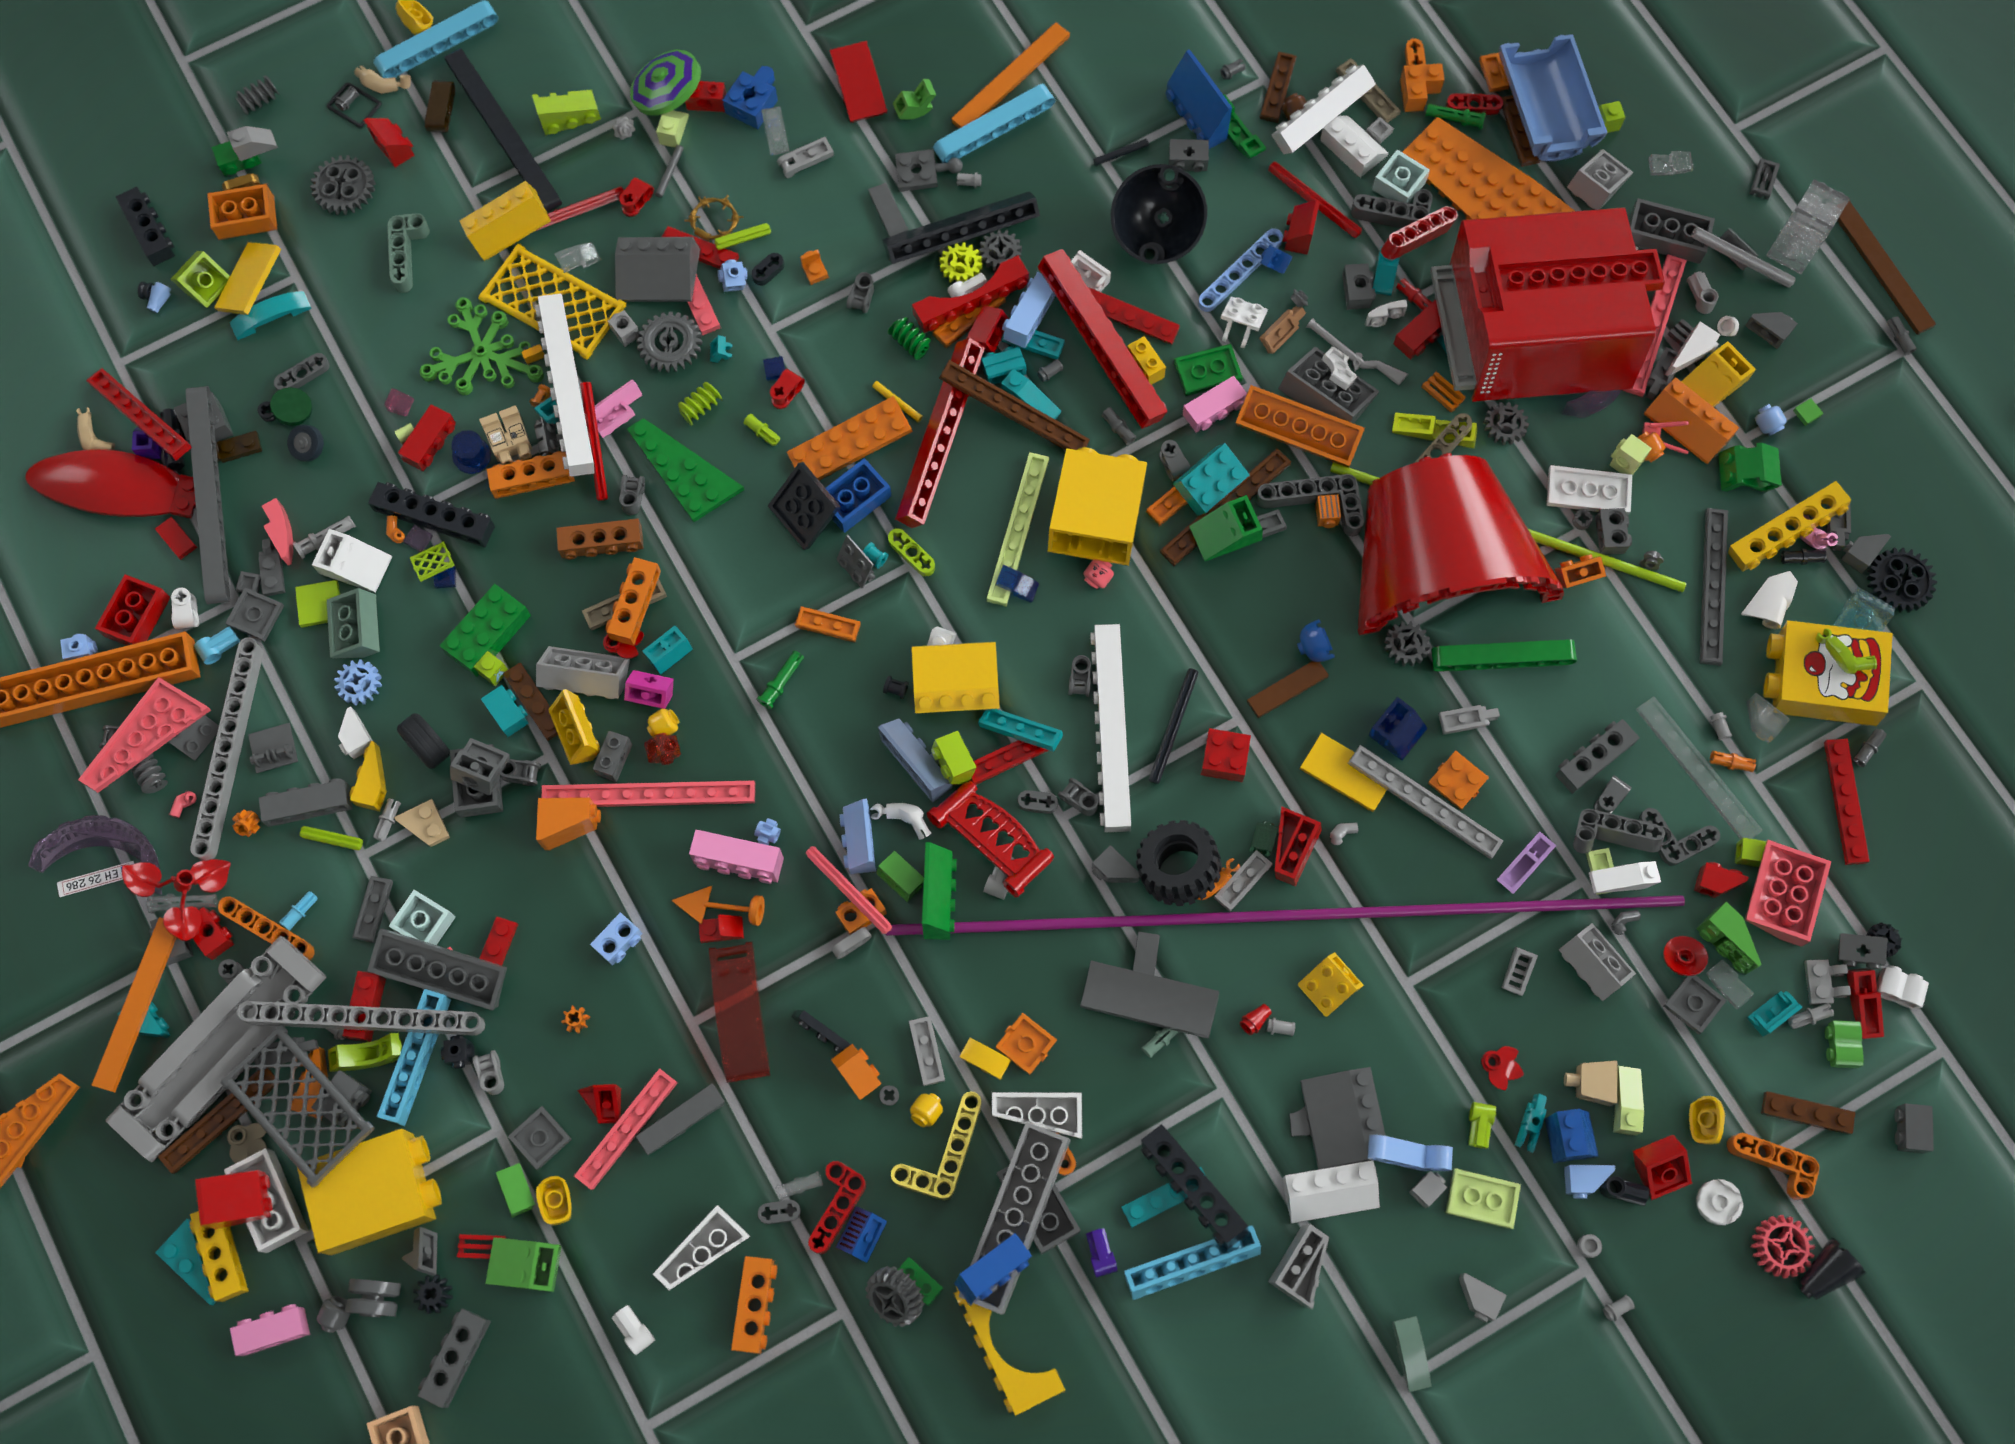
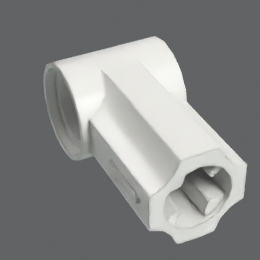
M980 273L965 282L953 283L947 291L951 298L963 296L982 287L987 283V280Z
M628 1305L620 1309L612 1317L625 1336L626 1344L635 1355L655 1341L651 1332L644 1324L640 1323Z

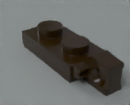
M257 431L216 442L218 462L222 461L225 463L262 452Z

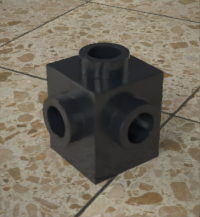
M461 1035L451 1036L450 1040L444 1041V1047H441V1059L444 1060V1063L453 1069L464 1068L465 1065L473 1064L475 1049L471 1041Z

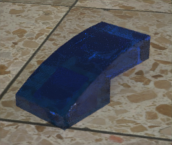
M1003 565L995 585L1013 592V596L1032 603L1039 583L1029 576Z

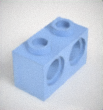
M620 912L590 945L613 966L615 962L619 963L625 957V952L630 946L634 947L640 941V936L643 933ZM624 928H630V934L626 937H621V931ZM609 944H615V950L613 952H605V949Z

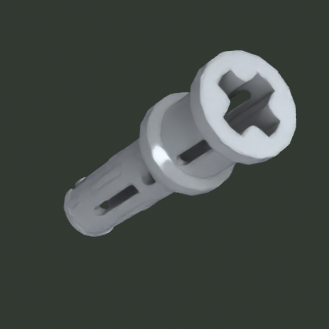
M348 515L346 518L315 535L310 533L307 538L300 542H293V545L303 559L306 554L315 549H320L329 529L344 533L356 526Z

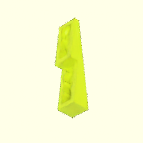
M1395 413L1392 433L1434 441L1451 421L1436 420V416ZM1459 422V428L1462 425L1467 426V423ZM1472 423V429L1458 446L1475 448L1477 423ZM1452 434L1444 437L1446 443H1452L1455 440V436Z

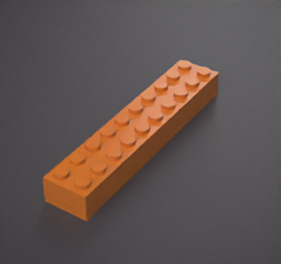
M184 631L0 677V728L145 692L150 689L158 677L171 685L201 678L197 652L194 648L195 640Z

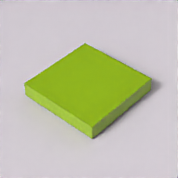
M332 580L295 587L300 627L328 623L327 599L340 595L338 581Z

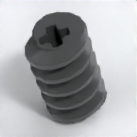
M266 75L263 76L264 83L259 79L257 80L258 86L250 83L251 90L243 87L244 94L236 91V100L246 115H249L248 108L255 111V104L261 108L262 100L268 104V97L276 100L275 93L279 95L273 83Z
M153 753L130 769L133 772L134 778L137 779L138 785L141 786L142 792L147 794L155 793L168 784L167 780H163L166 777L165 773H160L162 770L161 766H156L158 761L153 759Z

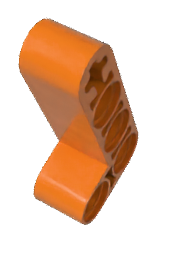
M1739 1133L1728 1139L1727 1149L1731 1154L1788 1174L1789 1179L1786 1191L1790 1198L1801 1200L1812 1196L1819 1173V1163L1815 1158L1746 1133ZM1759 1147H1762L1766 1152L1764 1158L1758 1153ZM1781 1154L1787 1158V1165L1781 1163ZM1803 1162L1809 1166L1808 1173L1802 1169ZM1798 1183L1802 1185L1804 1189L1803 1195H1801L1796 1189Z

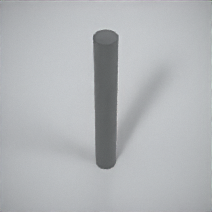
M676 145L655 193L657 197L662 198L684 149L681 145Z

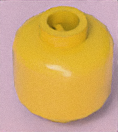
M662 708L649 716L647 730L652 737H658L662 740L666 739L678 730L679 719L671 709Z
M933 1093L919 1095L910 1107L913 1122L921 1127L932 1126L943 1112L940 1098Z

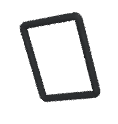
M346 82L328 102L327 108L357 127L362 128L365 125L364 121L360 124L331 106L336 101V98L348 86L355 88L360 94L377 103L366 118H371L382 103L353 84Z

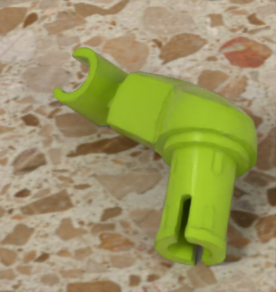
M1824 629L1823 633L1826 637H1823L1820 633L1817 634L1816 640L1821 644H1825L1830 655L1845 673L1854 675L1860 670H1874L1877 668L1875 656L1855 657L1849 648L1836 636L1831 637V630Z

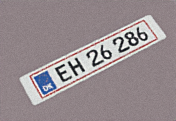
M134 861L57 882L59 897L123 880L122 866L132 865Z

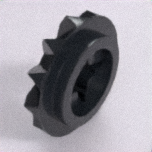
M1884 923L1873 925L1866 934V936L1882 937L1887 933L1890 943H1887L1886 957L1897 954L1903 939L1898 933L1899 930L1894 929L1891 924Z

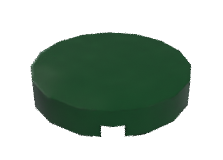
M293 387L283 388L277 391L271 398V414L278 422L284 425H300L311 416V399L300 389Z

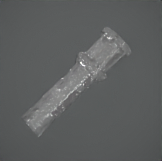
M168 893L166 896L152 895L147 897L148 913L153 914L155 911H167L172 907L180 908L181 896ZM217 895L186 896L184 907L216 908L218 904ZM187 901H202L197 903H186Z

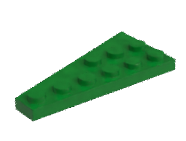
M645 418L627 428L628 433L693 523L744 491L742 485Z

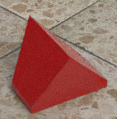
M616 1084L592 1085L577 1090L596 1116L598 1123H616L620 1119L621 1088Z

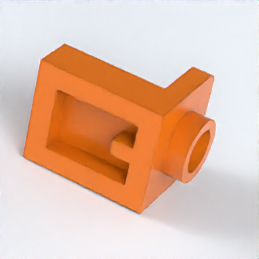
M818 250L808 251L800 256L802 268L810 285L829 278Z

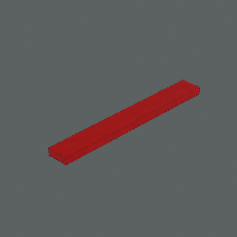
M103 368L86 380L91 387L175 460L192 448L184 438Z

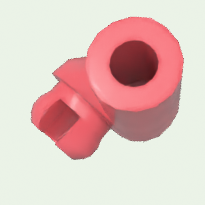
M188 791L176 796L169 815L180 818L183 808L196 802V794Z

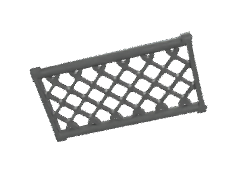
M280 1025L231 1073L223 1078L220 1083L225 1089H229L304 1174L307 1178V1183L314 1188L362 1140L373 1132L375 1127L361 1117L287 1034L288 1030L283 1025ZM276 1039H280L276 1049H267ZM290 1050L294 1055L292 1062L287 1065H281V1054ZM268 1052H277V1060L274 1065L265 1064ZM262 1054L261 1063L259 1065H250L255 1059H257ZM304 1066L308 1070L305 1079L294 1080L295 1069ZM282 1067L291 1068L289 1080H279V1072ZM251 1068H260L258 1081L248 1080ZM266 1068L276 1069L274 1080L264 1081V1070ZM245 1070L244 1080L235 1082L234 1079ZM317 1081L322 1086L317 1096H309V1084ZM273 1083V1095L263 1097V1085ZM280 1083H289V1093L287 1096L277 1095ZM295 1083L305 1084L302 1096H293V1086ZM249 1084L259 1085L256 1097L249 1098L245 1094ZM332 1097L336 1102L333 1110L322 1111L323 1099ZM310 1098L319 1099L318 1110L315 1112H307L306 1110L307 1101ZM272 1099V1110L263 1114L259 1110L261 1101ZM293 1099H303L302 1111H291ZM277 1100H288L285 1112H276ZM346 1113L350 1117L347 1126L336 1127L337 1115ZM309 1114L317 1115V1124L314 1128L305 1127L306 1116ZM323 1114L333 1115L331 1127L321 1128V1116ZM277 1115H286V1125L284 1128L276 1129L273 1126ZM292 1115L302 1116L299 1128H290V1117ZM360 1129L361 1132L350 1142L351 1131ZM315 1130L316 1135L313 1144H304L305 1131ZM322 1130H331V1140L327 1144L319 1143V1135ZM337 1130L347 1131L345 1143L334 1142ZM290 1131H300L298 1144L290 1145L287 1138ZM313 1146V1159L304 1161L300 1156L303 1148ZM345 1146V1148L342 1149L333 1158L334 1147ZM319 1147H330L327 1160H318ZM327 1162L328 1164L316 1175L314 1171L317 1164Z

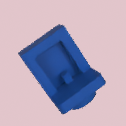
M1269 245L1263 251L1260 263L1284 274L1292 260V256Z

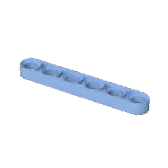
M1278 229L1268 230L1200 295L1199 308L1204 312L1214 310L1261 265V255H1258L1255 250L1257 248L1266 249L1269 245L1279 248L1283 239L1282 232ZM1275 235L1279 238V241L1271 242L1268 237ZM1249 260L1253 265L1247 268L1242 265V262ZM1237 273L1240 278L1232 280L1229 278V274ZM1221 285L1226 288V291L1219 293L1215 288ZM1210 298L1213 304L1206 306L1202 303V300Z

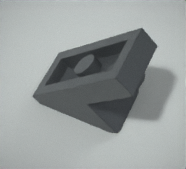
M422 1227L415 1229L413 1251L403 1256L402 1260L417 1271L435 1276L437 1271V1233Z

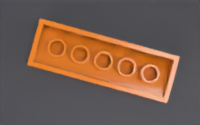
M1250 385L1236 420L1237 426L1347 467L1351 465L1365 429L1359 425Z

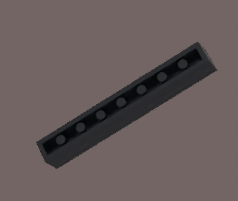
M1029 191L882 240L887 258L892 264L1038 217L1040 213L1036 197Z

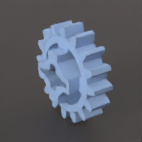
M359 659L358 664H356L352 660L350 662L351 666L348 667L344 664L345 670L337 671L340 678H334V681L338 683L334 687L339 692L338 695L344 698L347 703H350L352 700V703L357 705L361 701L364 705L367 698L371 701L374 700L372 697L373 693L379 694L376 688L382 687V684L378 681L382 677L377 673V668L375 666L372 667L370 662L364 664ZM347 691L356 692V694H350Z

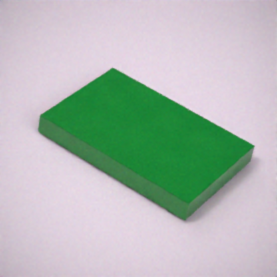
M1231 344L1174 358V365L1185 396L1211 390L1232 376L1238 382L1243 381V376Z

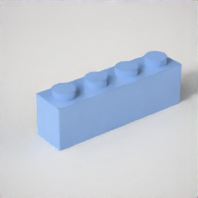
M1037 272L1034 279L1030 278L1027 284V291L1021 293L1018 306L1014 305L1010 315L1011 318L1005 320L1002 328L1005 331L1004 340L1026 348L1056 296L1042 273Z

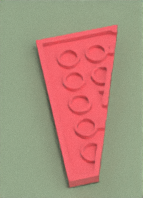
M158 677L78 781L99 793L207 714L211 709Z

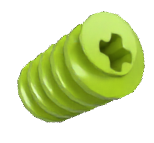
M708 382L703 383V388L698 387L696 389L697 393L692 392L690 394L691 398L685 397V403H678L680 414L690 425H693L692 417L697 421L699 420L698 412L703 416L705 415L703 408L710 411V403L715 406L718 405L716 398L722 401L719 392Z

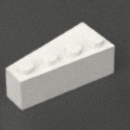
M992 1093V1116L1025 1124L1027 1121L1049 1131L1081 1139L1082 1093Z
M717 1205L653 1275L670 1290L749 1238L750 1235Z

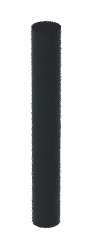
M1147 138L1096 157L1093 159L1095 166L1147 147L1149 142Z

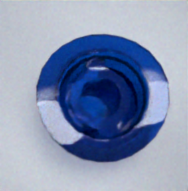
M470 430L461 431L454 436L451 447L453 450L452 458L456 467L467 474H475L482 471L491 459V450L488 444L481 440V437L476 432Z

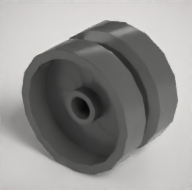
M350 1279L348 1291L351 1294L362 1295V1298H349L346 1300L344 1312L357 1313L359 1316L396 1317L398 1305L395 1302L384 1301V1297L395 1298L399 1296L401 1284Z

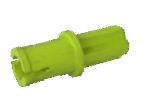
M749 414L745 418L744 425L753 430L757 437H762L772 446L778 444L780 437L768 428V424H763L753 414Z

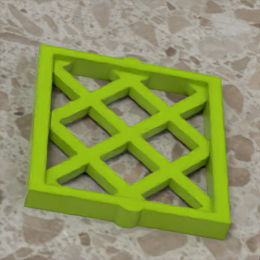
M444 541L410 557L413 569L417 573L420 582L455 566ZM442 548H444L445 551H446L445 553H439V552L441 551ZM429 554L434 555L431 560L426 559ZM437 556H443L440 561L435 560ZM446 557L449 558V560H450L449 563H448V562H444V560H445ZM415 561H421L418 566L415 565ZM424 562L429 563L427 567H422ZM433 563L438 564L436 569L431 568ZM419 570H425L423 575L419 574Z

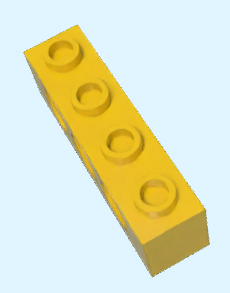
M199 1211L190 1214L192 1221L189 1224L193 1234H196L198 1241L196 1249L203 1258L202 1270L209 1279L210 1286H208V1291L211 1298L215 1301L224 1302L248 1292L230 1226L214 1229V1235L208 1238L207 1232L209 1228L200 1226ZM220 1248V1257L215 1260L213 1256L214 1251ZM225 1269L227 1277L224 1281H221L220 1273Z

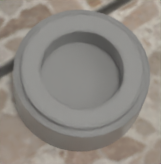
M1588 1234L1578 1240L1577 1248L1582 1256L1593 1258L1600 1254L1602 1244L1598 1237Z

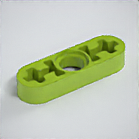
M899 528L889 532V545L920 575L930 576L934 573V559L907 533ZM894 536H901V541L904 544L903 548L899 541L894 542ZM909 548H915L918 552L916 556L909 557L906 555V551ZM920 557L924 564L930 563L929 569H922V563L919 561Z

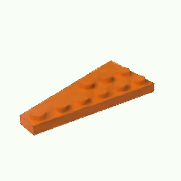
M58 1074L38 1088L26 1100L20 1101L9 1112L0 1115V1188L80 1088V1086L64 1075Z

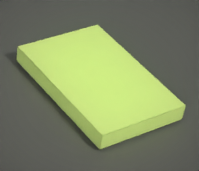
M1454 1168L1445 1213L1513 1229L1521 1184Z

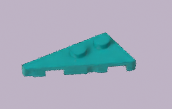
M186 1219L155 1253L209 1305H214L216 1301L211 1298L208 1291V1286H210L209 1279L202 1270L203 1258L196 1249L198 1241L191 1231L189 1224L191 1220Z

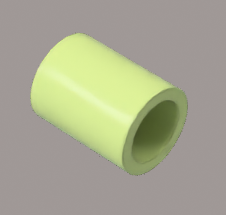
M409 423L394 431L401 444L407 440L414 428Z

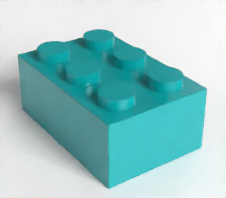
M1226 443L1211 450L1177 479L1173 485L1198 516L1208 512L1250 474Z

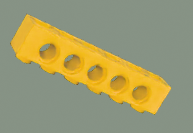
M1835 481L1730 545L1728 554L1742 572L1748 568L1752 570L1761 563V560L1774 557L1779 549L1783 547L1786 549L1792 546L1797 538L1801 536L1804 538L1810 535L1815 527H1823L1831 521L1833 516H1841L1847 512L1851 498L1839 483ZM1821 504L1829 505L1830 509H1824ZM1803 515H1810L1813 519L1807 520ZM1791 525L1795 528V530L1790 531L1786 528V526ZM1774 536L1778 541H1770L1768 537ZM1757 547L1760 549V552H1753L1750 548Z

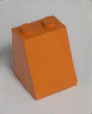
M590 797L538 798L536 841L544 850H551L597 829V823L601 821V811L598 810L597 805L594 804Z

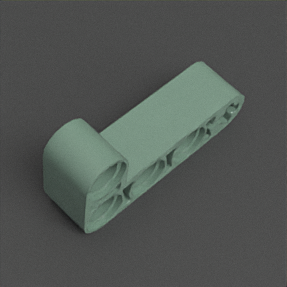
M418 213L396 215L388 221L390 279L396 290L400 293L410 291L413 286L411 240L423 239L430 233L425 218Z

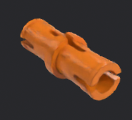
M1713 750L1710 754V759H1712L1709 761L1710 764L1726 766L1730 770L1735 768L1753 772L1756 764H1753L1756 763L1755 759L1744 758L1736 753L1726 754Z

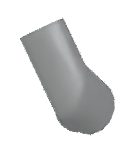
M1357 822L1338 824L1330 833L1331 843L1333 845H1340L1343 842L1342 838L1346 834L1358 833Z

